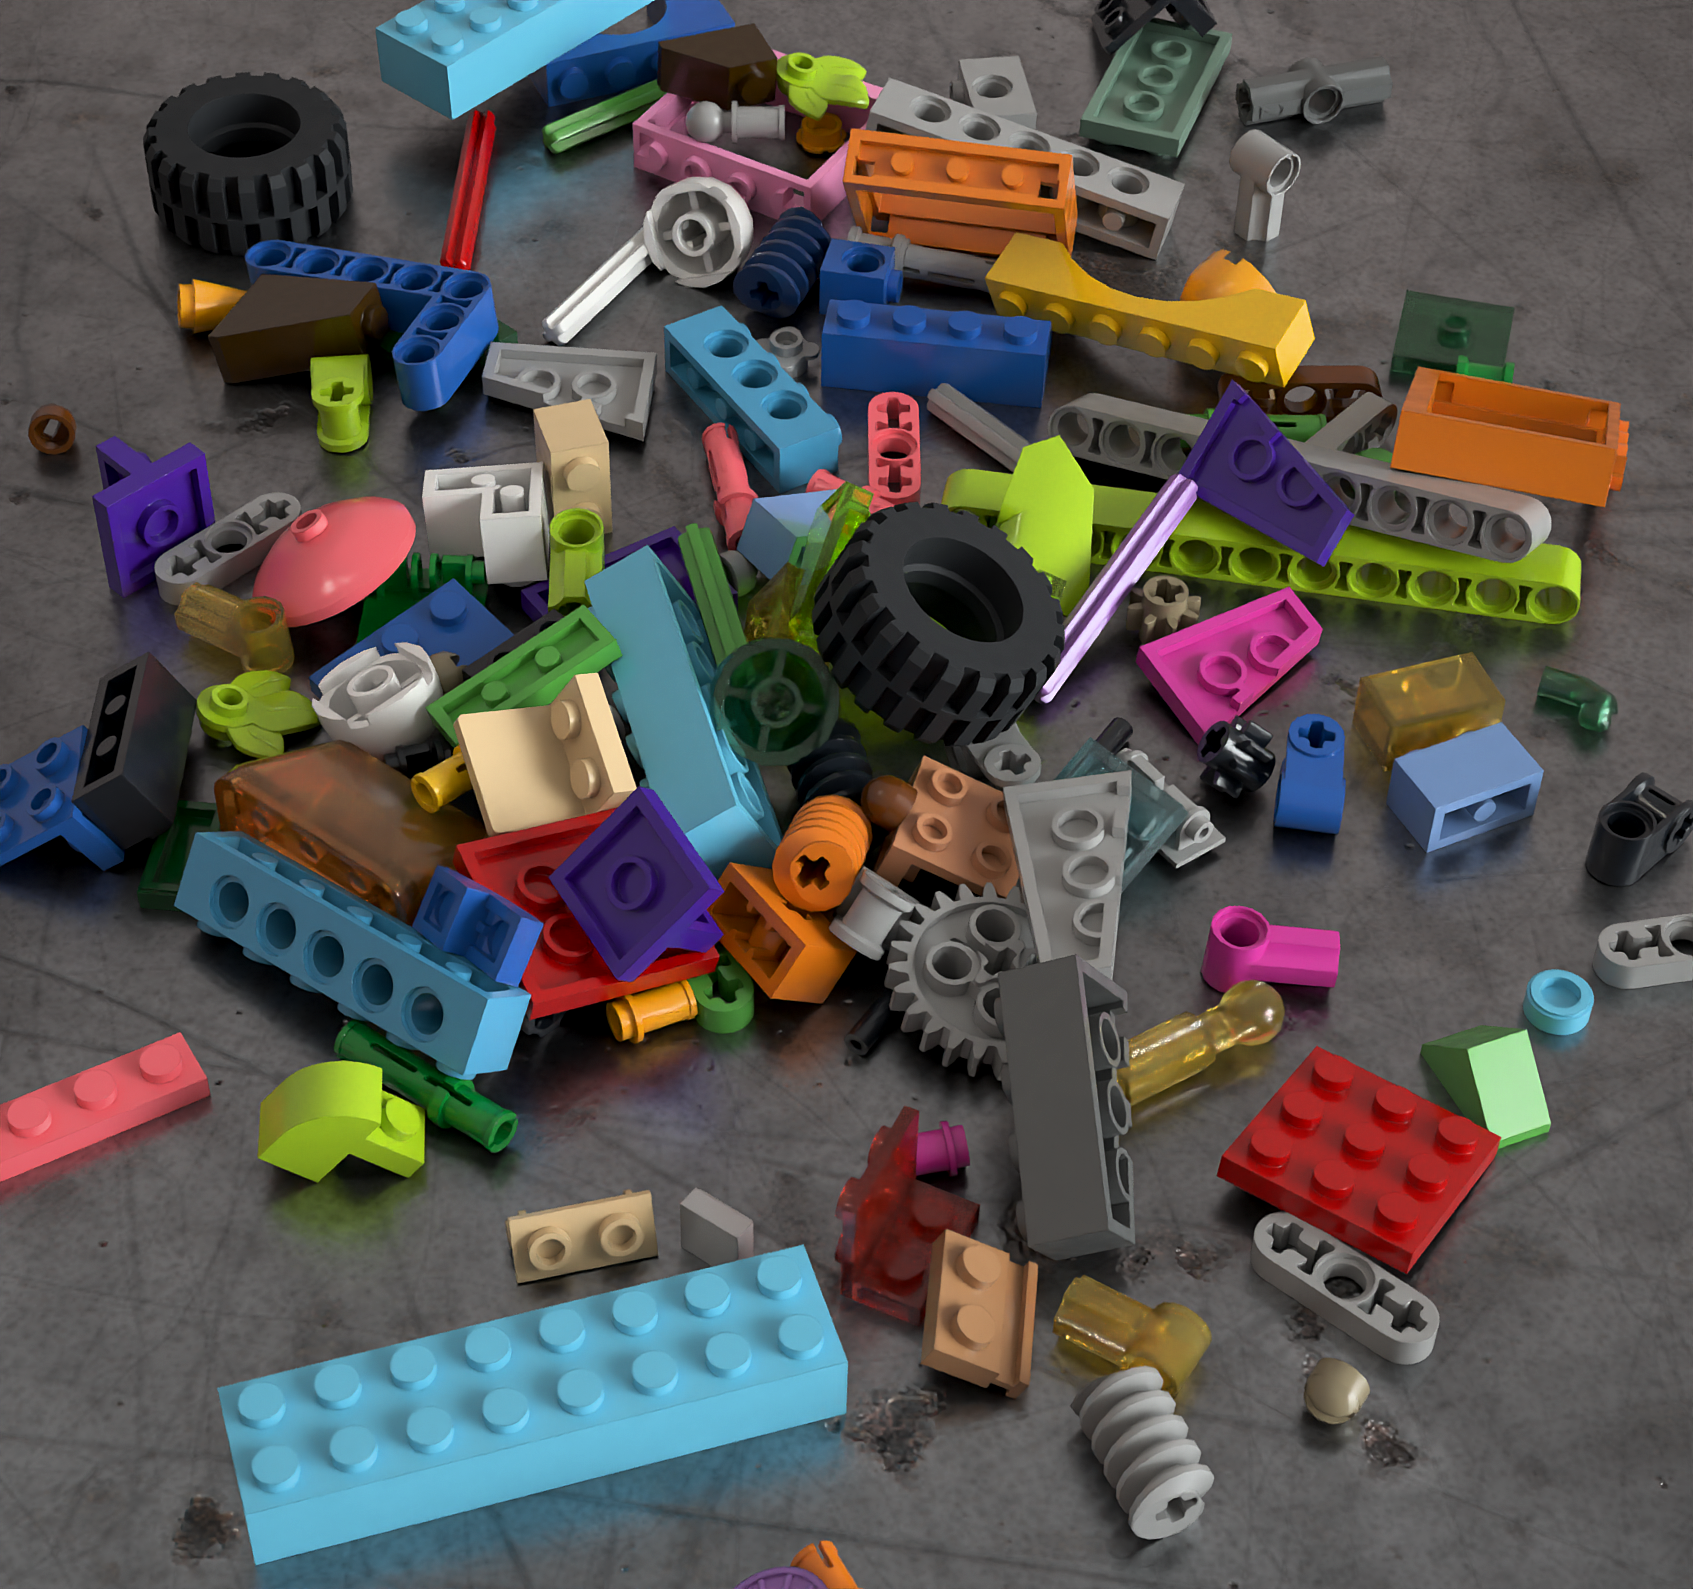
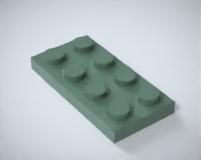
M1152 18L1117 50L1080 119L1079 136L1097 140L1105 145H1122L1145 150L1156 156L1168 155L1178 157L1230 52L1232 33L1211 29L1201 37L1191 25L1183 30L1174 21Z

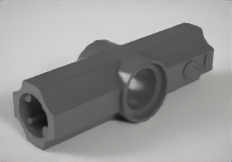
M1382 56L1326 66L1316 58H1304L1294 63L1287 72L1243 79L1242 83H1237L1235 99L1239 117L1245 125L1303 115L1307 121L1313 124H1322L1337 116L1341 109L1383 102L1384 99L1390 98L1393 82L1390 77L1389 64Z

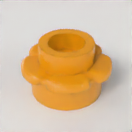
M828 112L818 121L805 116L801 121V129L796 133L797 143L803 145L805 151L813 154H822L824 151L829 153L837 152L845 144L844 140L846 138V132L842 128L841 119Z

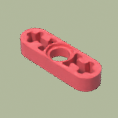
M886 392L879 394L871 399L868 404V486L879 490L881 493L880 498L894 505L909 502H918L920 505L919 406L912 397L903 393ZM888 420H898L899 428H888ZM885 452H900L906 454L907 457L889 459L882 457L881 454ZM889 483H900V492H889Z

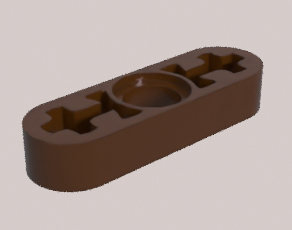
M1298 365L1285 387L1264 382H1251L1241 376L1224 373L1218 382L1219 401L1230 382L1234 380L1244 390H1250L1247 394L1265 414H1325L1327 423L1367 392H1372L1383 398L1376 373L1368 367L1358 365ZM1306 386L1315 390L1314 394L1305 401L1292 402L1285 398L1286 394L1296 387ZM1270 389H1273L1275 399H1270ZM1326 389H1332L1329 390L1330 399H1327L1326 397ZM1355 390H1361L1357 398H1351Z

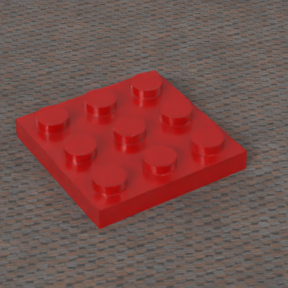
M617 808L456 845L452 862L458 873L499 894L544 923L518 986L532 994L526 1010L529 1020L715 972L720 956L714 945L706 953L668 947L633 982L617 980L548 878Z
M1316 1046L1221 1156L1217 1177L1407 1274L1493 1161L1502 1137L1465 1117L1458 1116L1412 1093L1402 1086L1393 1084L1351 1063L1344 1057Z

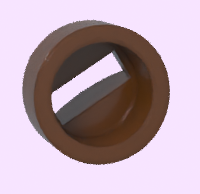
M53 403L41 406L31 417L28 429L29 440L36 449L43 453L61 454L67 451L74 443L77 429L76 422L71 411L63 406ZM50 419L59 421L53 436L44 433Z
M892 775L879 776L871 780L862 790L860 802L863 813L872 823L890 833L906 818L915 803L918 792L917 789L901 778Z

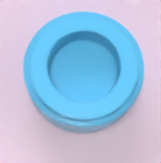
M1559 969L1545 970L1534 975L1528 982L1523 1000V1011L1528 1021L1541 1031L1554 1035L1573 1034L1583 1029L1589 1021L1594 1003L1593 991L1584 979L1572 972Z

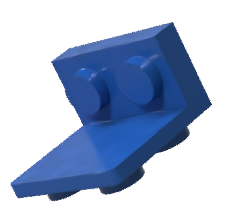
M84 725L59 738L48 739L38 749L10 764L0 765V866L59 835L63 836L75 851L83 853L103 871L124 861L125 850L122 851L71 802L88 732Z

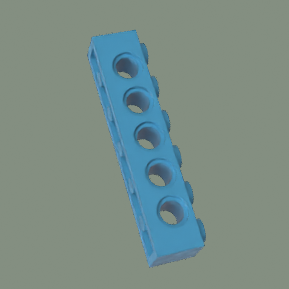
M243 831L195 833L174 906L197 919V927L200 930L214 936L229 938L244 947L243 954L249 959L267 965H275L291 974L289 980L295 986L307 991L323 993L337 1001V1009L344 1015L357 1020L371 1021L387 1031L386 1038L393 1044L406 1049L422 1051L437 1060L436 1068L446 1075L458 1079L471 1080L476 1077V1074L507 1070L532 994L519 987L494 981L465 957L441 951L413 927Z

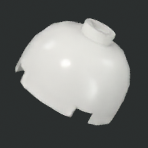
M689 177L667 186L656 195L657 198L654 200L652 208L646 212L643 221L644 244L652 262L660 271L666 269L672 276L682 278L675 282L685 287L705 288L731 276L748 257L754 240L753 219L745 200L732 186L714 177Z
M407 642L394 643L399 653L381 657L377 648L373 647L341 662L323 677L318 685L323 696L319 701L313 698L312 707L321 725L340 750L351 757L363 761L379 762L383 761V755L395 753V746L402 745L404 747L424 743L428 740L436 727L432 723L425 707L442 697L443 690L430 657L421 646Z

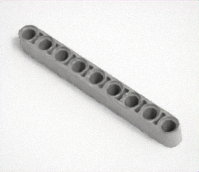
M1088 393L1057 408L1050 415L1048 435L1049 438L1060 435L1074 457L1168 480L1170 476L1179 473L1187 459V456L1180 447V439L1185 440L1192 450L1209 420L1099 393ZM1078 414L1085 419L1088 425V434L1080 428ZM1129 426L1137 432L1140 438V447L1131 440ZM1288 439L1354 514L1349 525L1501 563H1513L1523 559L1548 538L1551 531V516L1548 509L1541 501L1533 497L1476 483L1390 468L1391 463ZM1340 477L1347 479L1352 484L1355 490V500L1343 493L1340 487ZM1395 490L1403 493L1409 499L1411 513L1403 511L1397 505ZM1451 504L1459 506L1465 512L1468 519L1467 527L1458 524L1453 519L1450 513ZM1507 518H1512L1523 526L1525 541L1512 536L1507 528Z

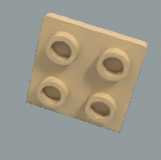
M598 673L574 675L550 705L462 714L453 724L484 824L490 837L617 808L637 789Z

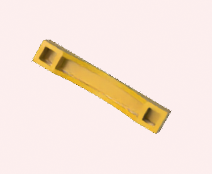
M1018 232L1014 234L985 277L997 316H1025L1035 320L1051 321L1052 331L1056 333H1069L1096 340L1104 345H1117L1144 352L1152 357H1165L1193 364L1200 369H1213L1241 376L1251 382H1264L1285 387L1315 340L1306 300L1257 288L1226 297L1199 301H1161L1136 297L1112 289L1088 275L1071 258L1063 243Z

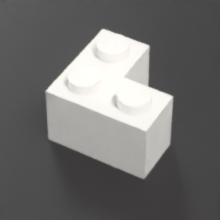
M543 462L425 470L422 501L430 555L431 553H438L440 560H442L443 555L467 556V554H474L475 560L478 557H484L487 584L504 583L510 587H524L535 581L548 580L550 519Z

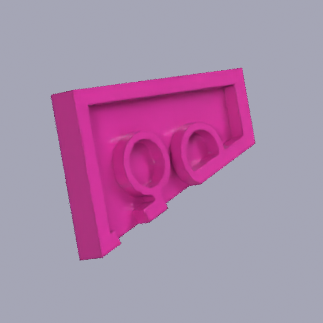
M1287 587L1140 646L1136 663L1199 745L1203 735L1212 725L1219 721H1226L1231 724L1235 716H1240L1318 644L1323 628L1292 589Z

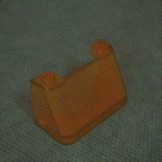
M333 740L238 764L214 783V794L221 832L243 831L411 927L437 865L457 872L452 862L456 845L490 837L485 825L449 803L442 806L435 813L427 812L418 804L413 795L411 779L356 745L343 740Z

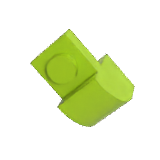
M330 1061L314 1064L288 1076L260 1103L257 1158L317 1183L348 1154L407 1178L424 1164L425 1108L383 1091L382 1068L354 1061Z

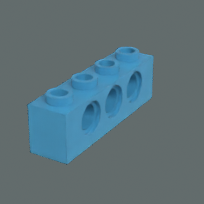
M721 305L664 326L665 371L714 424L719 422L725 423L727 437L729 424L734 426L738 433L741 453L779 494L809 483L811 477L818 469H826L830 471V474L838 471V448L842 443V433L837 420L833 415L826 414L816 404L803 384L796 383L780 366L774 354L771 352L767 353L752 337L745 324L738 323Z

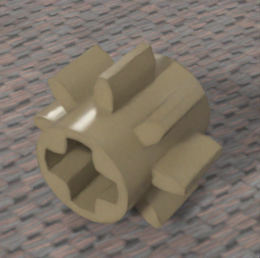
M1172 576L1153 577L1144 584L1143 589L1135 587L1131 589L1130 602L1127 608L1126 630H1139V639L1145 645L1195 625L1199 620L1201 598L1200 596H1188V587L1185 582Z

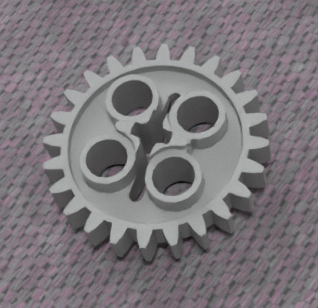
M986 882L982 897H974L971 890L965 884H959L954 902L941 891H937L934 894L931 908L917 903L914 906L910 922L904 920L900 922L895 941L891 943L886 961L889 967L884 986L893 989L889 1003L890 1010L905 1011L901 1030L903 1032H913L920 1029L924 1031L919 1046L922 1052L930 1050L939 1044L945 1048L942 1065L948 1067L959 1056L967 1059L969 1076L974 1077L982 1063L991 1064L996 1079L1001 1081L1002 1067L1004 1064H1008L1005 1038L999 1032L994 1019V1002L996 998L1000 997L998 973L1037 964L1025 904L1020 903L1021 894L1019 887L1013 886L1006 899L998 898L992 882Z

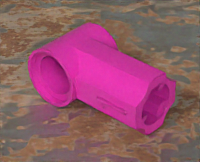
M1228 906L1220 909L1212 918L1201 972L1203 978L1211 987L1228 994L1248 992L1258 984V981L1334 988L1338 976L1340 934L1334 930L1269 925L1265 917L1252 908Z

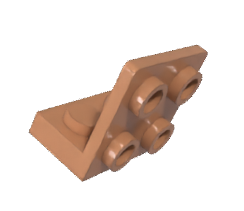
M923 756L907 782L917 789L918 793L915 803L903 822L895 830L888 833L881 843L872 871L898 887L902 879L912 883L920 868L958 886L959 884H965L971 892L982 896L986 882H992L997 897L1006 899L1009 891L1013 886H1016L1019 875L1004 809L1003 792L927 756Z

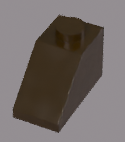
M754 23L659 41L657 86L661 91L697 102L709 101L716 103L724 110H732V101H737L738 106H752L775 101L778 58Z

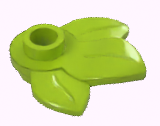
M801 52L788 54L778 59L776 76L778 89L788 97V102L793 108L809 118L817 121L820 120L826 113L828 105H841L860 109L868 108V91L861 81L866 76V70L858 63L839 56L828 55L814 58L809 54Z
M261 670L240 674L231 684L213 685L204 689L198 695L196 702V715L199 718L200 727L206 734L218 740L231 741L237 750L261 759L282 760L284 753L283 735L309 730L320 726L321 723L312 707V702L302 694L290 691L291 678L275 671Z

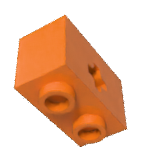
M729 862L718 880L725 892L706 909L724 934L719 942L771 999L823 1004L857 951L829 930L828 927L831 923L820 911L810 912L795 907L786 900L774 882L772 869Z

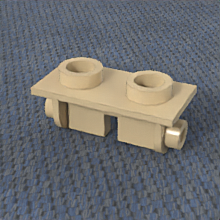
M631 1189L623 1190V1195L528 1214L526 1210H520L517 1212V1216L507 1217L508 1220L505 1221L508 1245L512 1249L517 1284L658 1256L650 1190L632 1193Z

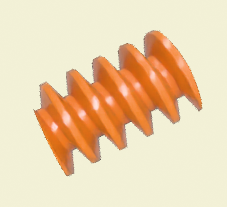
M833 794L818 796L810 800L796 813L780 845L776 849L772 863L774 882L781 895L792 905L810 912L828 911L840 905L849 895L869 852L873 838L871 821L863 813L862 807L850 798Z

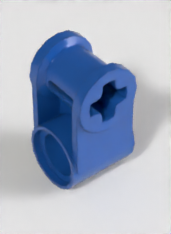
M1305 714L1297 717L1289 727L1286 757L1281 764L1277 785L1274 827L1336 835L1339 833L1346 789V780L1343 778L1345 735L1338 722L1328 716Z

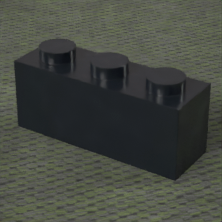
M150 652L100 678L71 801L122 851L146 838H157L158 835L165 833L174 823L197 700Z

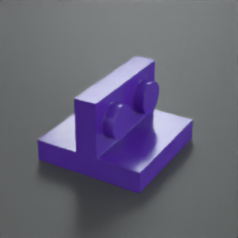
M116 436L95 446L103 490L93 495L92 500L108 584L122 598L156 580L154 566L162 554L215 523L205 453L191 442L153 463L145 453L134 451Z
M639 786L548 877L617 980L633 982L668 947L706 953L724 936L706 909L725 891L656 792L652 789Z

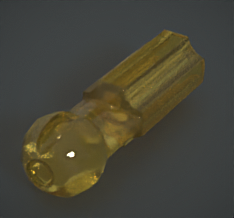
M1253 979L1234 983L1222 995L1220 1005L1198 1016L1185 1011L1128 1039L1130 1067L1117 1069V1082L1122 1088L1124 1096L1133 1106L1207 1069L1210 1063L1216 1061V1054L1238 1043L1255 1046L1269 1042L1282 1027L1285 1010L1281 996L1273 987L1264 982Z

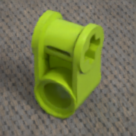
M369 354L311 358V398L313 406L318 409L317 436L320 446L325 450L337 453L350 452L362 447L369 437L370 404H373V381Z

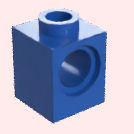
M832 238L820 269L819 314L826 315L830 299L842 301L860 300L865 303L889 305L890 302L898 303L902 290L903 271L895 270V247Z

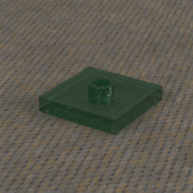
M1407 290L1390 370L1415 375L1418 367L1455 373L1458 355L1467 356L1469 362L1503 367L1506 360L1515 308Z

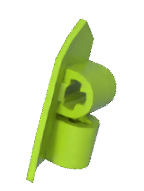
M1060 435L1023 447L1005 494L996 527L1008 535L1006 540L1014 547L1019 549L1022 546L1033 558L1032 566L1038 573L1044 572L1052 584L1051 597L1059 599L1063 616L1068 617L1089 588L1094 488Z

